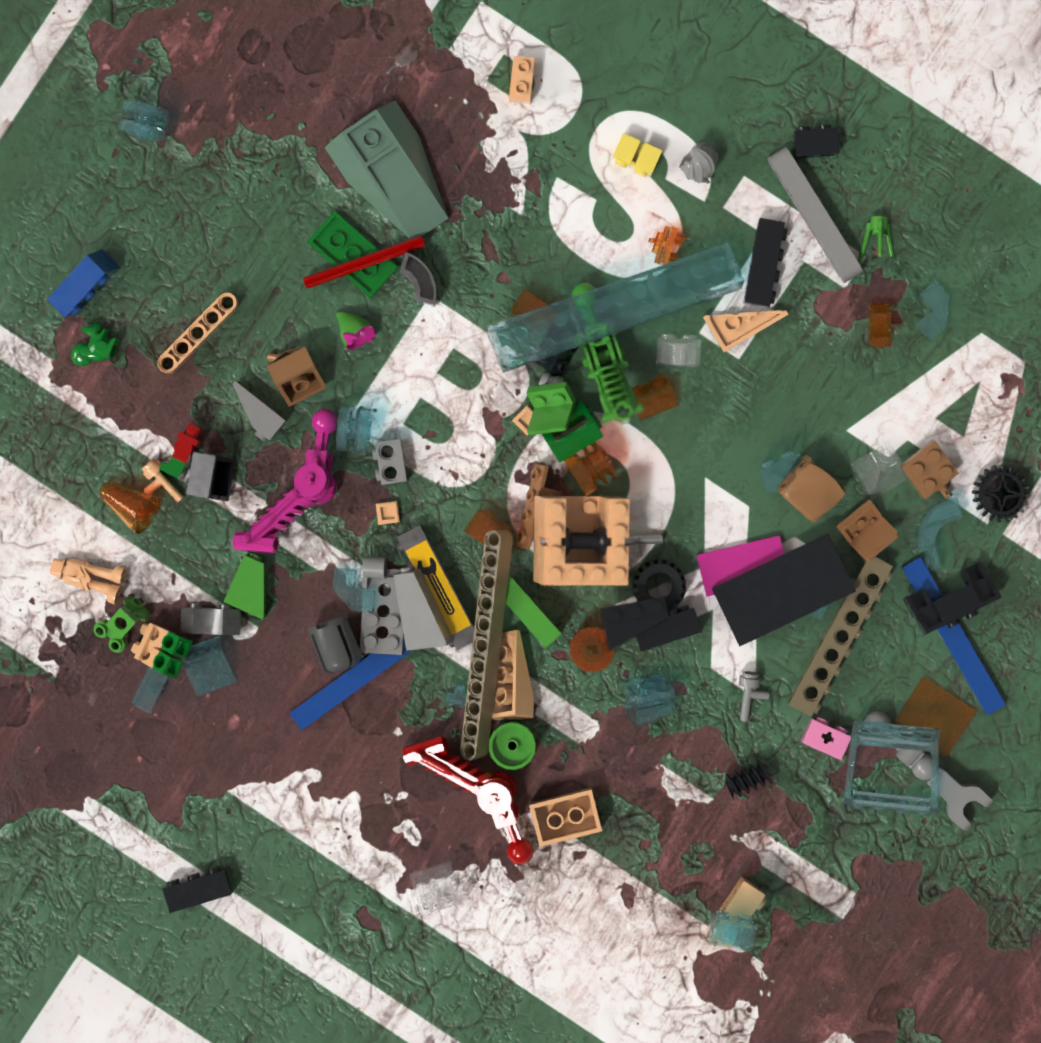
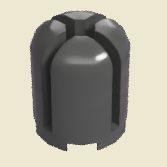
M347 614L307 629L320 666L325 673L335 674L354 667L360 662L362 654Z

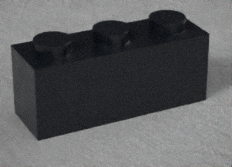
M689 605L676 608V613L669 615L668 612L669 618L666 621L637 636L636 639L640 651L642 652L701 633L702 630L695 608H689Z
M220 866L208 869V873L201 876L197 872L188 875V879L181 882L179 878L168 881L167 886L162 889L169 913L231 895L233 890L226 868L220 869Z

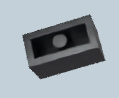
M831 124L820 125L819 129L810 130V126L798 127V131L793 132L795 159L837 156L839 154L837 127L832 128Z

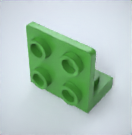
M567 382L528 387L526 394L534 410L527 433L535 435L566 431L576 402Z

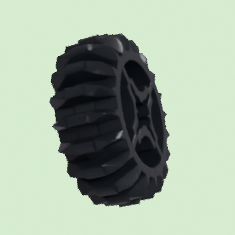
M994 465L991 466L992 473L988 469L983 470L986 477L981 474L977 476L981 483H973L979 489L971 491L972 494H978V498H974L972 501L980 502V505L976 506V510L984 508V511L981 513L983 517L990 513V521H993L996 515L997 522H1002V516L1008 522L1010 521L1009 514L1013 518H1017L1016 510L1021 513L1024 512L1020 505H1028V502L1023 500V497H1030V493H1024L1023 489H1028L1029 485L1022 486L1021 483L1026 478H1017L1020 475L1019 470L1012 474V466H1009L1005 472V465H1000L999 471ZM998 476L995 488L986 490V484L992 478ZM1005 477L1013 481L1017 491L1007 488ZM1000 488H1003L1002 491L1011 493V495H1005L999 499V496L991 494V492L1000 491ZM984 496L994 498L997 510L992 509L987 504ZM1008 498H1017L1011 508L1003 511V506H1005Z

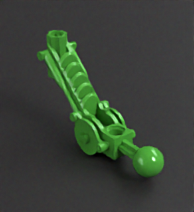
M587 282L579 283L573 288L571 298L574 305L583 310L588 327L584 328L585 336L577 338L576 342L577 345L579 344V346L583 347L585 357L582 358L584 368H589L588 379L595 378L600 391V401L605 413L602 421L606 423L615 420L621 423V425L627 424L633 414L644 411V405L638 404L634 390L628 383L624 369L629 367V363L623 361L622 358L626 355L623 345H618L615 336L618 335V329L616 327L607 329L605 322H599L595 309V304L598 300L596 287ZM595 331L601 332L604 336L599 342L591 338L592 333ZM607 346V349L599 352L595 351V349ZM611 361L612 365L601 368L600 364ZM621 410L626 412L625 416L620 415Z

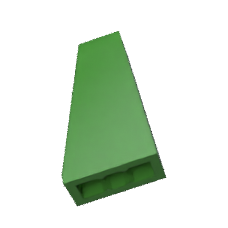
M509 576L505 603L545 648L548 647L562 634L561 631L519 584Z

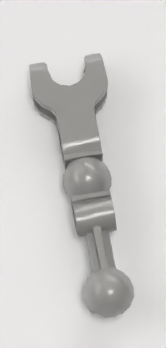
M873 711L866 716L864 720L865 731L872 737H883L897 750L895 755L910 769L912 768L915 777L925 780L946 801V811L949 818L961 829L967 831L971 827L969 820L963 814V809L967 803L977 801L984 807H989L993 803L991 797L977 784L959 783L938 765V761L934 756L925 754L910 738L906 742L891 728V721L886 713Z

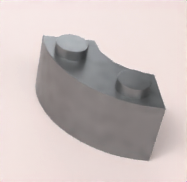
M405 252L400 274L408 278L413 284L415 290L414 300L436 307L437 287L432 273L419 258Z
M190 603V607H181L180 633L240 635V609H232V606L227 604H220L219 608H202L203 604Z

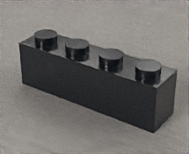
M764 218L758 219L743 304L769 308L770 303L774 304L776 291H773L774 282L778 283L780 270L776 269L778 261L782 262L784 249H780L782 240L786 241L788 228H784L785 222Z

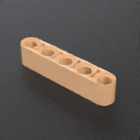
M231 293L221 294L159 357L157 362L158 368L167 374L176 372L237 310L239 305L238 299ZM230 297L234 303L231 308L226 309L223 307V301L225 298ZM211 313L218 314L219 318L215 324L208 322V316ZM196 328L203 329L204 333L200 339L193 337V331ZM181 343H187L189 349L185 354L178 352V346ZM171 358L174 363L173 367L166 370L163 367V362L165 359Z

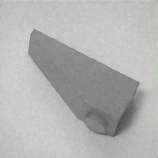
M234 381V389L252 427L257 430L255 435L264 442L266 439L272 441L287 421L241 384Z

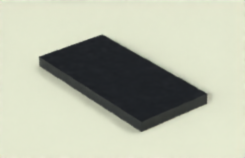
M828 533L712 588L739 647L856 592Z

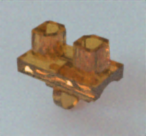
M665 226L663 233L657 232L655 239L649 238L648 242L653 244L651 252L656 253L654 263L658 265H677L679 254L671 252L673 244L682 246L686 238L684 234L678 232V228Z

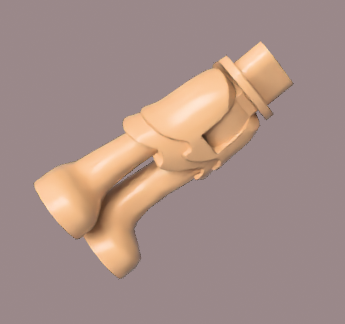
M54 558L49 574L57 576L59 580L81 588L83 591L91 592V590L103 593L107 596L109 603L116 605L121 595L122 586L93 580L92 575L123 584L127 567L118 565L115 569H108L92 565L84 560H68L66 558L60 560Z

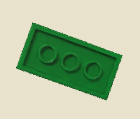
M336 210L307 241L334 267L379 251L374 244ZM387 260L345 275V277L371 299L399 267L392 260Z

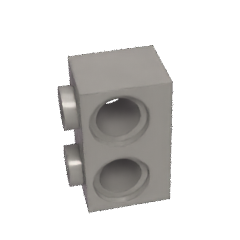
M401 439L376 442L375 447L372 448L373 459L378 460L379 468L375 469L377 482L381 481V485L407 482ZM385 446L393 448L394 453L390 458H385L382 455V449ZM388 467L396 469L397 475L395 478L388 479L385 476V471Z

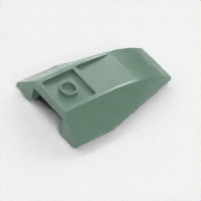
M392 101L374 110L341 132L325 147L348 184L409 239L424 236L449 219L420 137L396 101Z

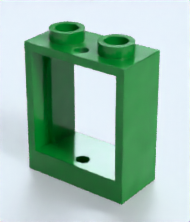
M581 400L575 403L567 430L585 419L588 423L558 441L555 440V437L565 431L542 434L559 463L604 437L600 431V428L603 426L599 419L595 416L591 407H585Z

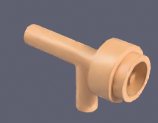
M152 458L141 470L148 480L153 476L156 479L144 489V492L149 496L162 485L179 502L184 496L160 471L159 468L162 463Z

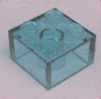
M717 910V913L711 912L707 939L710 944L752 951L757 925L750 915L739 913L738 917L731 916L728 911Z

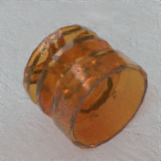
M596 442L591 444L594 450L591 453L587 448L582 449L585 455L583 458L575 453L564 460L586 496L598 489L595 481L598 477L604 484L608 483L604 476L606 472H608L612 480L617 477L612 461L603 447L599 446Z
M587 626L580 629L573 635L570 642L571 658L584 671L598 672L603 670L613 659L614 650L610 653L607 652L603 629L599 627ZM593 644H596V650L598 652L596 654L592 653L591 655H589V650L586 647L588 645L592 646Z

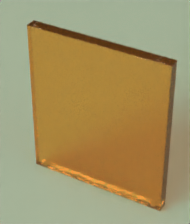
M922 677L893 723L947 758L977 711L925 677Z

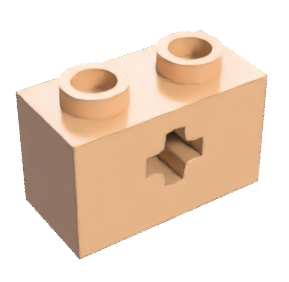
M513 56L509 102L531 103L535 58Z

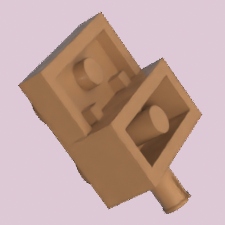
M932 439L899 465L918 494L925 500L937 491L941 492L945 500L949 499V496L952 497L953 494L946 485L959 472L935 440Z

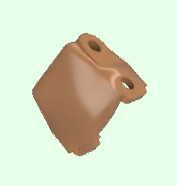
M805 455L791 468L786 478L778 486L777 491L807 519L816 522L845 495L846 489L840 483H837L827 472L814 465V460L809 455Z

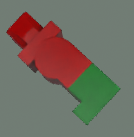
M189 423L184 433L179 431L177 435L179 440L174 444V453L169 463L162 462L159 469L183 480L190 466L193 452L197 451L196 447L200 449L202 442L198 440L203 430Z

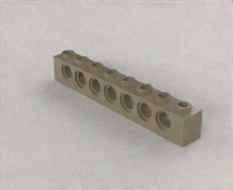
M877 557L870 561L864 560L852 582L856 592L844 597L789 698L788 705L810 717L813 713H818L822 705L819 701L823 694L827 696L832 687V684H830L833 676L837 677L842 669L840 663L843 657L847 658L853 648L850 644L854 638L858 639L863 630L860 627L863 620L869 619L873 612L871 606L874 600L878 602L883 593L881 587L884 582L888 583L893 575V571H891L892 565ZM872 573L878 578L874 586H870L867 583V577ZM861 592L867 595V602L863 605H860L856 600L857 595ZM850 611H854L857 614V620L854 623H849L846 619ZM840 630H844L847 633V639L844 642H839L836 639V634ZM829 649H835L837 652V657L833 661H829L826 658V652ZM825 668L827 671L826 677L821 680L817 679V669ZM811 686L815 687L817 691L816 696L807 698L805 694L806 689Z

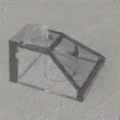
M890 441L850 463L871 500L909 479L899 466L902 462Z

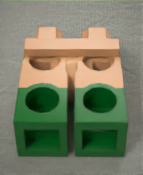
M143 623L140 629V634L144 635L141 642L136 641L131 648V651L135 654L134 658L162 675L176 679L184 661L172 655L185 659L193 641L153 623Z

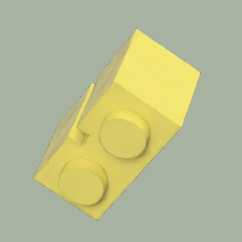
M623 133L612 158L616 160L615 164L622 168H627V166L634 168V172L642 177L651 176L662 150L647 143L642 144L640 140Z

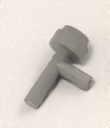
M743 671L742 675L739 676L738 684L744 687L740 721L748 722L751 698L769 699V691L753 690V688L760 687L761 679L756 672Z

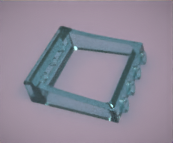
M854 720L843 804L853 805L856 809H862L867 806L874 807L877 811H884L885 809H895L898 813L915 811L922 816L929 813L938 814L940 729ZM870 745L930 752L932 755L931 798L855 791L852 785L857 746Z

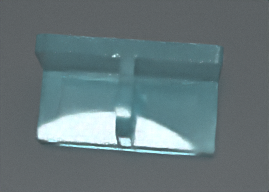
M148 667L131 705L150 714L159 695L162 694V689L169 676L162 675L153 668Z

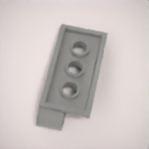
M364 556L360 651L361 653L403 655L404 633L393 576L400 572V570L386 569V557ZM383 584H388L391 587V592L387 596H382L379 592ZM383 605L388 606L390 609L387 617H380L378 614V609ZM380 627L388 629V636L384 639H380L377 636V630Z

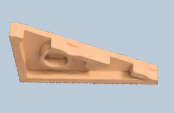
M786 310L706 315L703 319L724 353L788 315V312Z

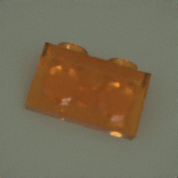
M667 375L656 377L646 384L633 387L638 404L644 405V411L636 413L639 421L679 405Z

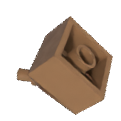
M306 347L293 348L278 354L268 353L267 361H271V363L267 367L275 385L289 407L327 388L318 367Z

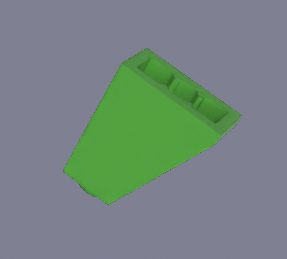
M251 553L250 556L244 555L223 602L260 619H264L266 616V563L261 562L262 557Z

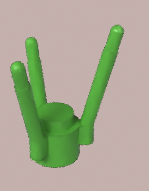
M873 216L871 217V223H867L865 237L858 258L860 265L871 231L872 235L878 236V256L882 257L883 235L885 234L889 256H894L888 217Z

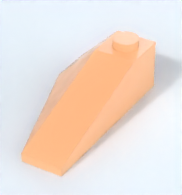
M520 631L503 632L492 720L533 718L534 695Z

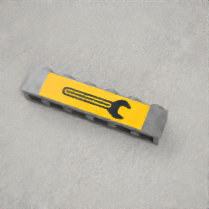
M421 525L398 536L399 541L396 542V545L401 554L406 553L409 559L406 561L407 566H413V570L421 569L453 637V642L449 646L459 650L473 643L474 626Z

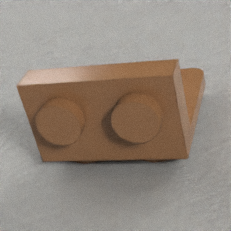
M870 500L866 501L836 526L845 540L865 561L873 559L899 537L897 530L882 517Z

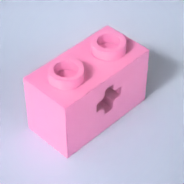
M818 716L816 720L811 718L801 742L842 760L852 738L847 734L849 730L838 725L834 729L828 726L829 721ZM830 732L831 741L827 740L824 743V739L821 737L822 734Z

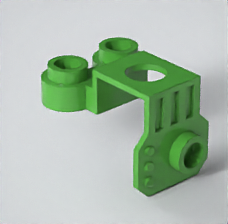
M128 596L123 600L124 605L109 621L102 619L94 625L95 635L100 638L108 636L110 638L109 647L116 653H120L127 648L128 640L125 636L133 625L139 620L145 622L151 617L150 612L142 605V602L133 596ZM119 617L123 618L127 624L126 628L121 627L116 622V619Z

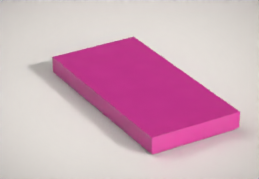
M780 535L696 555L706 597L714 595L712 588L783 555L784 551Z

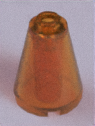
M113 481L104 483L99 490L100 499L132 532L141 534L152 523L150 520L151 515H156L160 507V499L155 495Z

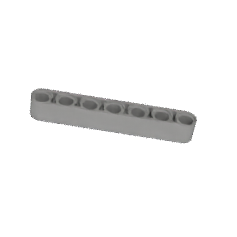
M784 147L768 157L767 160L840 279L846 283L862 273L863 270L789 150Z

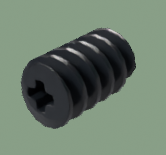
M760 760L756 761V768L750 763L749 771L744 767H741V774L734 770L733 778L729 774H725V782L733 800L734 793L739 797H742V790L749 794L750 786L755 791L758 790L757 783L765 787L766 779L773 784L765 764H762Z

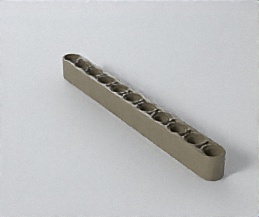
M506 529L490 530L485 535L460 747L461 756L465 760L484 758L489 748L513 543L512 534Z

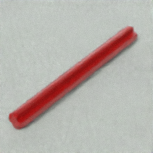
M418 236L303 278L305 287L309 289L404 255L405 252L409 253L425 247V242L422 236Z

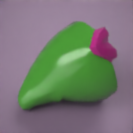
M347 312L336 313L341 341L347 350H355L363 346L367 341L368 343L372 342L373 338L376 337L377 331L363 317Z

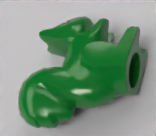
M94 322L87 327L80 328L82 332L91 338L89 344L79 343L73 347L71 359L75 365L85 367V365H90L91 361L101 362L112 359L115 356L121 340L116 337L107 338L109 330L106 328L102 330V325L99 322Z

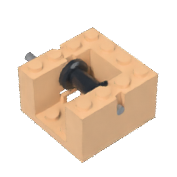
M535 496L533 581L541 585H628L629 546L626 545L662 544L663 537L662 535H635L629 537L630 499L620 496Z

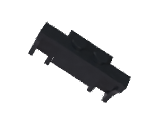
M981 561L959 571L966 585L965 587L932 603L924 588L903 598L912 618H915L924 636L945 626L952 628L960 623L959 619L965 616L967 619H970L979 614L978 610L1002 598Z

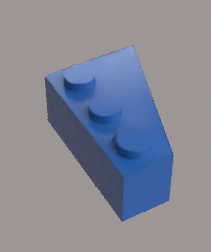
M103 249L88 254L47 300L65 318L71 315L76 316L83 309L82 305L96 295V291L108 282L120 266Z

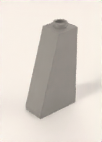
M413 566L400 568V572L393 576L406 650L449 645L453 642V637L421 569L413 570Z

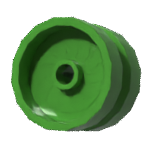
M508 721L502 723L494 729L490 737L489 751L491 758L497 765L505 769L516 770L522 768L532 760L535 754L536 741L534 734L528 726L521 722ZM515 742L516 748L509 749V743Z

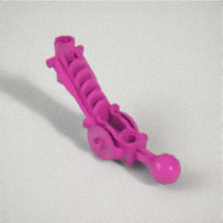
M324 408L314 413L312 426L317 432L315 449L307 450L305 465L300 467L294 477L295 488L282 496L284 499L277 500L274 503L275 507L268 508L266 510L267 514L258 517L260 521L253 522L250 525L252 528L248 532L236 531L235 535H233V549L276 554L280 543L279 536L276 535L278 532L285 531L288 528L287 524L294 523L296 521L295 517L303 515L304 512L302 510L309 509L314 504H325L335 496L337 482L334 476L331 475L334 456L327 452L329 435L338 427V417L334 411Z

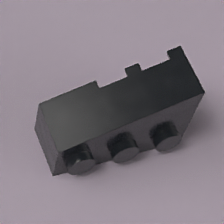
M665 597L601 608L599 613L607 652L610 653L666 621L669 617Z

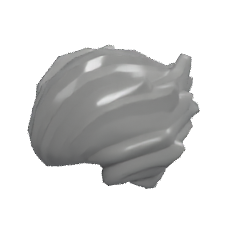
M699 142V145L693 146L691 151L682 159L679 168L684 171L688 180H694L699 184L710 183L708 177L714 174L718 164V153L712 144Z

